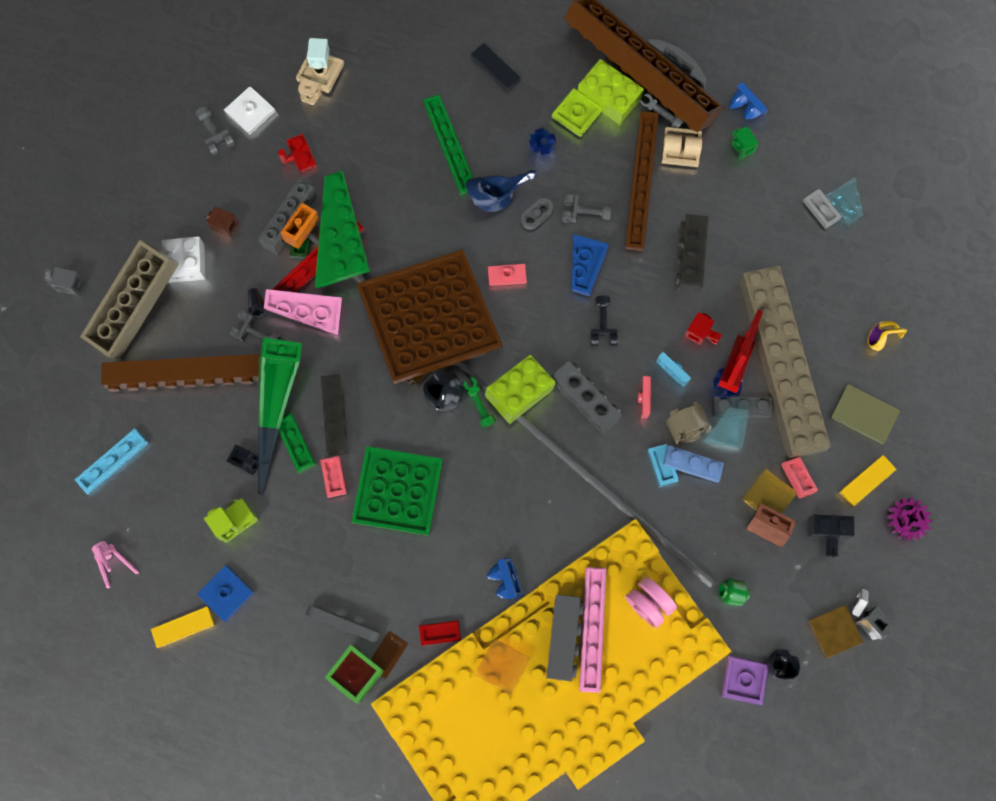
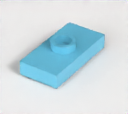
M662 352L658 356L656 363L682 387H685L691 377L682 370L683 367L675 360L672 361Z

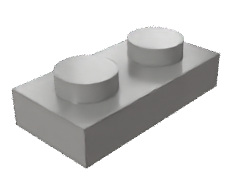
M820 189L803 200L825 230L842 218Z

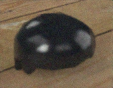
M778 649L769 655L767 668L771 676L777 680H794L799 675L800 662L798 657L789 653V650Z

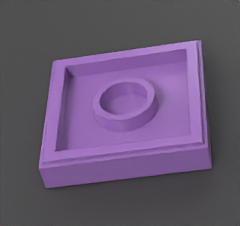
M728 656L721 697L763 705L768 674L767 664Z

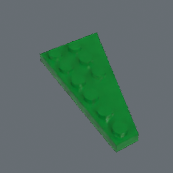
M343 171L327 175L324 179L315 287L317 289L370 272Z

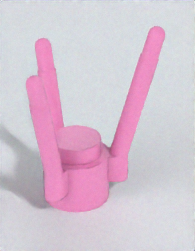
M102 541L92 547L95 555L94 558L106 588H109L110 584L103 564L107 571L110 572L111 568L107 560L112 557L111 553L118 557L135 574L139 573L114 548L113 544L108 546L106 541Z

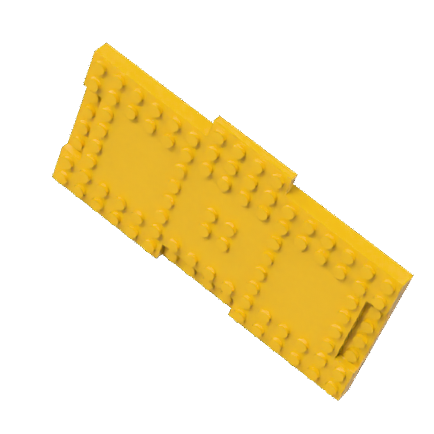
M634 519L538 586V588L379 697L371 705L434 801H526L565 772L578 790L645 741L633 723L732 651L709 619L705 618L661 557L659 550L639 522ZM586 567L606 568L600 693L579 691L583 614L578 616V623L581 624V634L576 636V644H579L578 657L574 656L573 665H577L576 678L572 677L571 682L546 679L555 596L580 598V603H584ZM645 576L659 585L677 606V609L670 616L661 613L664 617V622L657 629L642 619L625 599V596L632 589L640 592L637 584Z

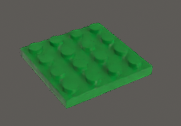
M366 446L351 523L429 536L443 459Z

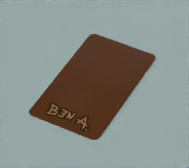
M391 632L386 634L371 657L372 661L385 670L381 675L384 679L388 677L408 646L407 642Z

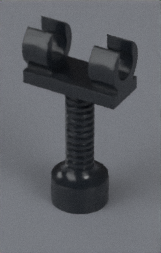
M597 296L595 297V305L600 308V329H591V346H598L599 336H610V346H617V329H607V306H610V297Z

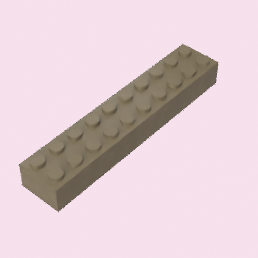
M775 266L745 272L742 274L739 282L750 323L758 309L763 311L754 338L770 397H772V404L787 459L825 452L831 445L781 267Z

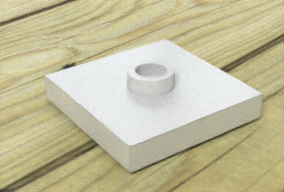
M248 87L224 109L225 113L249 135L276 112L252 87Z

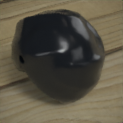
M443 371L434 374L424 384L423 392L426 402L435 411L448 412L453 411L461 401L464 386L462 380L456 374Z

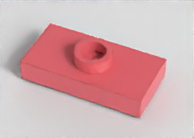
M525 264L488 266L489 286L526 284L527 282Z
M643 376L641 391H638L637 400L638 403H641V418H648L650 415V376Z
M340 456L320 459L327 497L331 498L347 494Z
M800 456L781 464L799 499L818 491Z

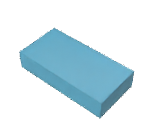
M667 444L647 450L659 487L679 481L675 469L663 466L666 448L668 447Z

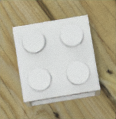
M200 237L162 240V252L180 263L168 283L206 280L205 245Z

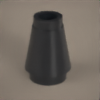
M258 288L248 290V312L253 317H260L266 314L264 300Z

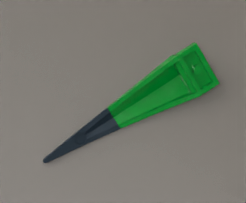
M262 338L259 357V495L263 493L279 428L300 363L302 343Z

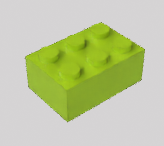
M601 59L578 85L580 93L603 108L602 113L619 125L624 122L640 100H642L644 92L641 86Z
M530 354L487 387L485 397L504 419L511 424L552 392L556 382Z

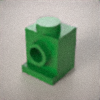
M748 126L742 129L738 128L731 133L733 136L732 145L735 150L740 152V160L756 152L759 142Z

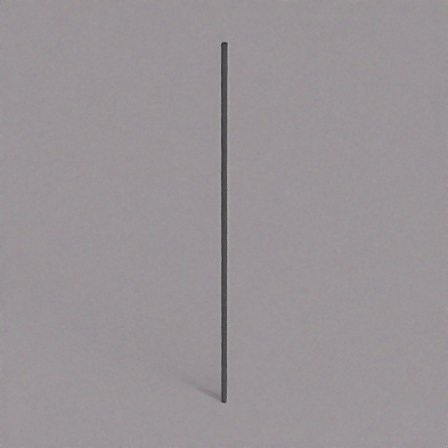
M310 232L307 238L316 246H319V238L313 232ZM362 275L353 277L359 283L367 280ZM463 362L454 364L470 379L471 377L474 378L477 385L486 392V388L489 385ZM523 414L517 418L520 423L632 520L636 519L648 534L709 587L716 582Z

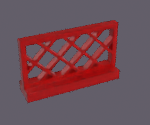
M757 310L744 337L737 335L718 386L737 393L755 345L753 339L763 311Z

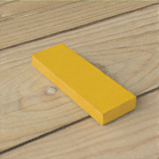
M882 455L839 493L851 507H854L897 469Z
M207 606L152 628L151 632L156 647L161 648L213 627L215 623L210 608Z

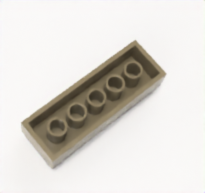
M139 240L80 337L106 356L121 359L180 263L151 243Z

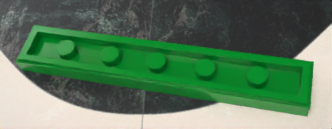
M440 94L423 99L424 106L460 195L467 194L466 182L474 177Z

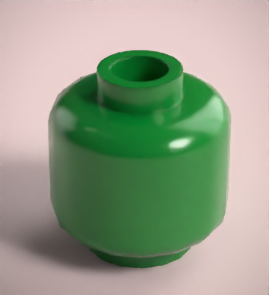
M728 578L720 584L718 595L725 604L742 606L749 599L750 590L744 581Z

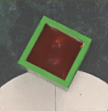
M350 644L325 678L356 704H359L385 670L354 645Z

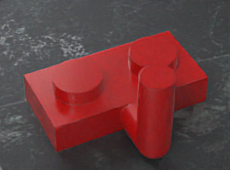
M303 134L286 140L292 154L286 155L283 149L278 151L281 162L287 164L295 161L300 174L317 168Z

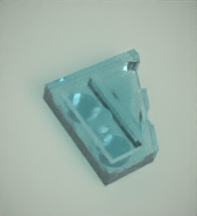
M855 177L826 196L842 216L841 220L847 227L864 215L860 204V194L857 193V180Z
M729 407L706 437L705 443L742 449L749 410Z

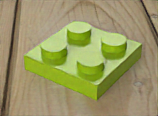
M573 88L552 113V118L581 137L600 115L603 108Z

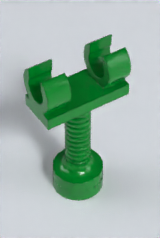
M471 377L470 382L473 384V387H468L466 381H464V390L467 392L468 398L472 397L476 407H478L477 409L482 416L479 422L482 428H485L495 423L496 420L493 415L487 414L488 412L478 395L480 388L479 386L476 387L477 382Z

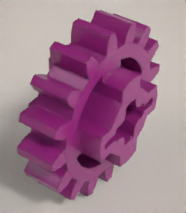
M913 497L908 500L902 498L900 502L896 501L893 503L894 507L888 509L892 514L886 516V518L891 519V522L887 525L894 527L891 532H898L899 539L905 536L906 541L911 540V538L917 540L919 536L923 537L926 535L924 531L931 529L927 526V524L932 523V520L927 517L931 515V512L925 511L927 505L920 506L921 500L914 502ZM910 507V509H908L907 511L905 509L902 510L901 508ZM911 528L918 529L915 532H909Z

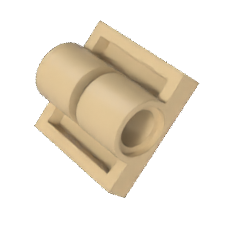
M665 127L662 164L698 167L702 148V131L696 132L689 129Z

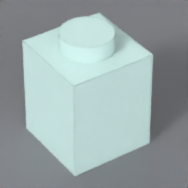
M309 38L307 52L309 67L316 69L327 68L329 57L328 40Z

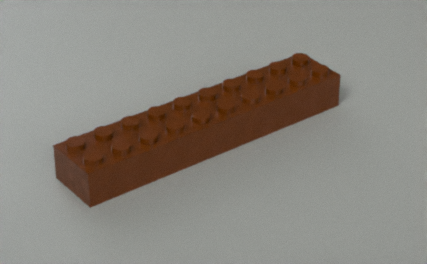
M573 0L564 16L570 27L577 29L583 38L590 40L596 49L604 52L610 61L615 62L621 67L623 72L631 75L637 84L645 87L650 95L655 96L664 107L673 111L677 118L686 122L691 130L699 132L715 122L725 108L601 2L598 0Z

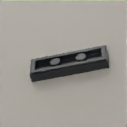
M485 43L471 53V57L505 90L509 91L521 81V77Z

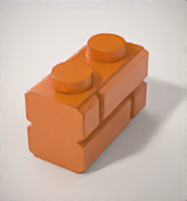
M300 203L297 211L293 213L280 232L283 240L299 249L319 221L317 211Z

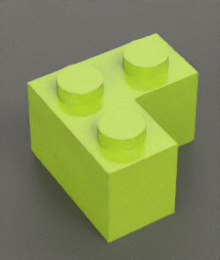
M242 498L230 502L227 509L222 507L213 508L207 513L208 516L204 518L216 538L225 543L258 521L256 515Z

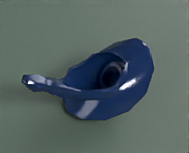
M529 170L524 174L511 178L504 176L476 177L467 180L466 188L474 204L484 211L496 212L506 208L512 202L514 190L526 181L534 179L538 174L536 170Z

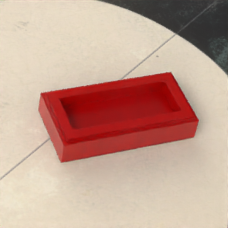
M459 620L419 625L421 646L461 641Z

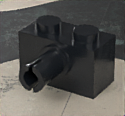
M814 514L808 518L809 537L826 539L825 556L839 557L838 539H850L855 536L854 516Z

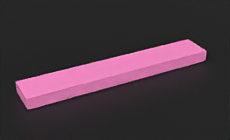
M586 567L579 686V691L600 693L606 568Z

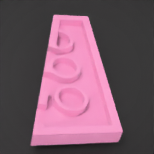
M266 289L265 310L338 336L342 298Z

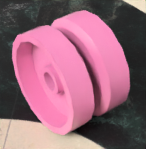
M645 576L637 584L640 592L632 589L625 596V599L642 619L657 629L664 622V617L661 613L670 616L677 609V606L659 585Z

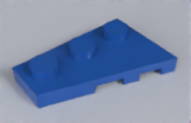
M573 234L572 291L590 296L609 245Z

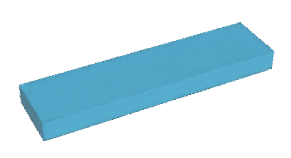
M134 428L74 480L89 495L148 444L147 440Z

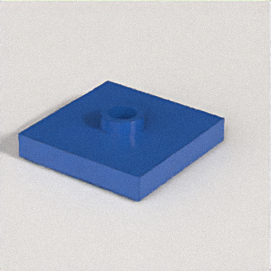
M225 565L197 595L224 622H227L254 592Z

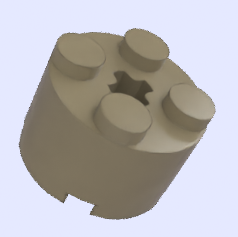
M698 402L688 405V408L682 410L678 408L669 413L671 417L666 421L676 444L679 441L681 444L695 441L701 438L700 434L705 431L707 434L712 429L702 406Z

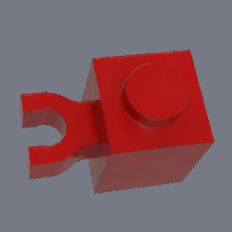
M698 312L684 336L699 345L702 344L705 338L717 345L722 334L711 330L715 321L708 314Z

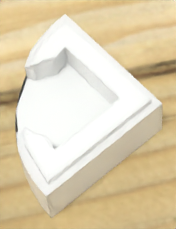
M865 589L859 591L857 595L859 600L852 609L853 615L860 616L868 603L869 591Z

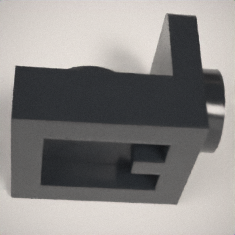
M235 444L226 462L253 475L258 468V456Z

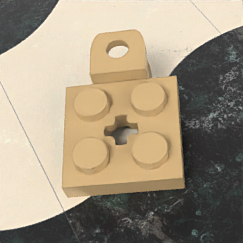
M329 55L327 68H323V73L319 74L316 70L320 69L309 67L306 57L296 76V80L300 82L298 91L301 94V101L315 105L322 91L330 93L344 66V61Z

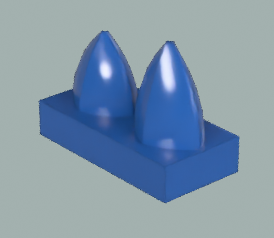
M743 82L737 86L738 90L731 99L730 109L739 108L750 102L745 109V119H753L760 114L764 116L768 112L767 107Z
M512 558L498 560V563L486 575L491 580L504 581L497 589L496 595L503 599L522 597L523 592Z

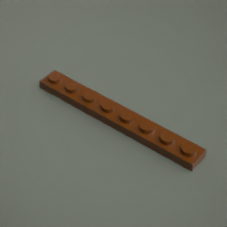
M640 112L625 249L644 251L659 113Z

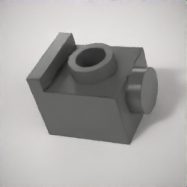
M878 606L865 609L854 622L856 625H860L872 640L886 638L890 633L889 629L893 626V623Z

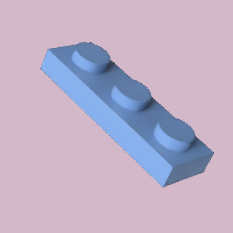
M672 446L666 448L663 466L716 483L720 481L724 465L723 462Z

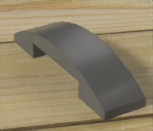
M650 39L648 41L663 56L690 75L689 78L705 89L707 79L700 66L691 56L668 42L657 39Z

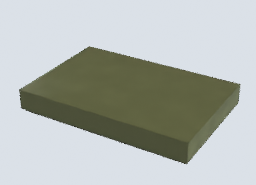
M847 384L830 418L883 445L901 410Z

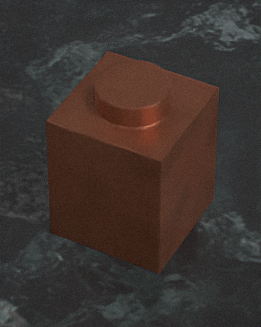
M216 206L207 216V224L210 229L228 237H231L238 224L234 214Z

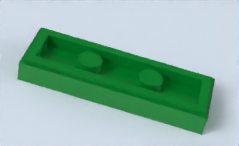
M293 414L284 416L279 433L297 472L300 473L315 466L316 463Z

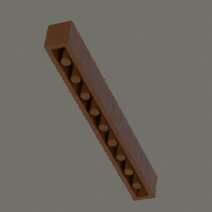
M260 354L102 363L101 385L110 392H118L120 389H127L129 391H137L139 388L155 390L163 386L168 389H174L181 385L192 388L199 384L208 387L215 386L216 383H222L223 385H234V382L253 384V381H259Z

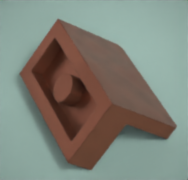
M760 503L753 519L747 526V530L782 547L790 538L796 521Z

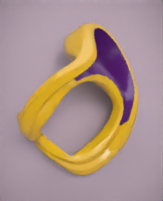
M894 321L878 322L869 333L868 345L872 350L880 351L886 344L887 334L897 333L901 339L907 333V329L900 328ZM893 325L895 328L888 330L881 329V327Z

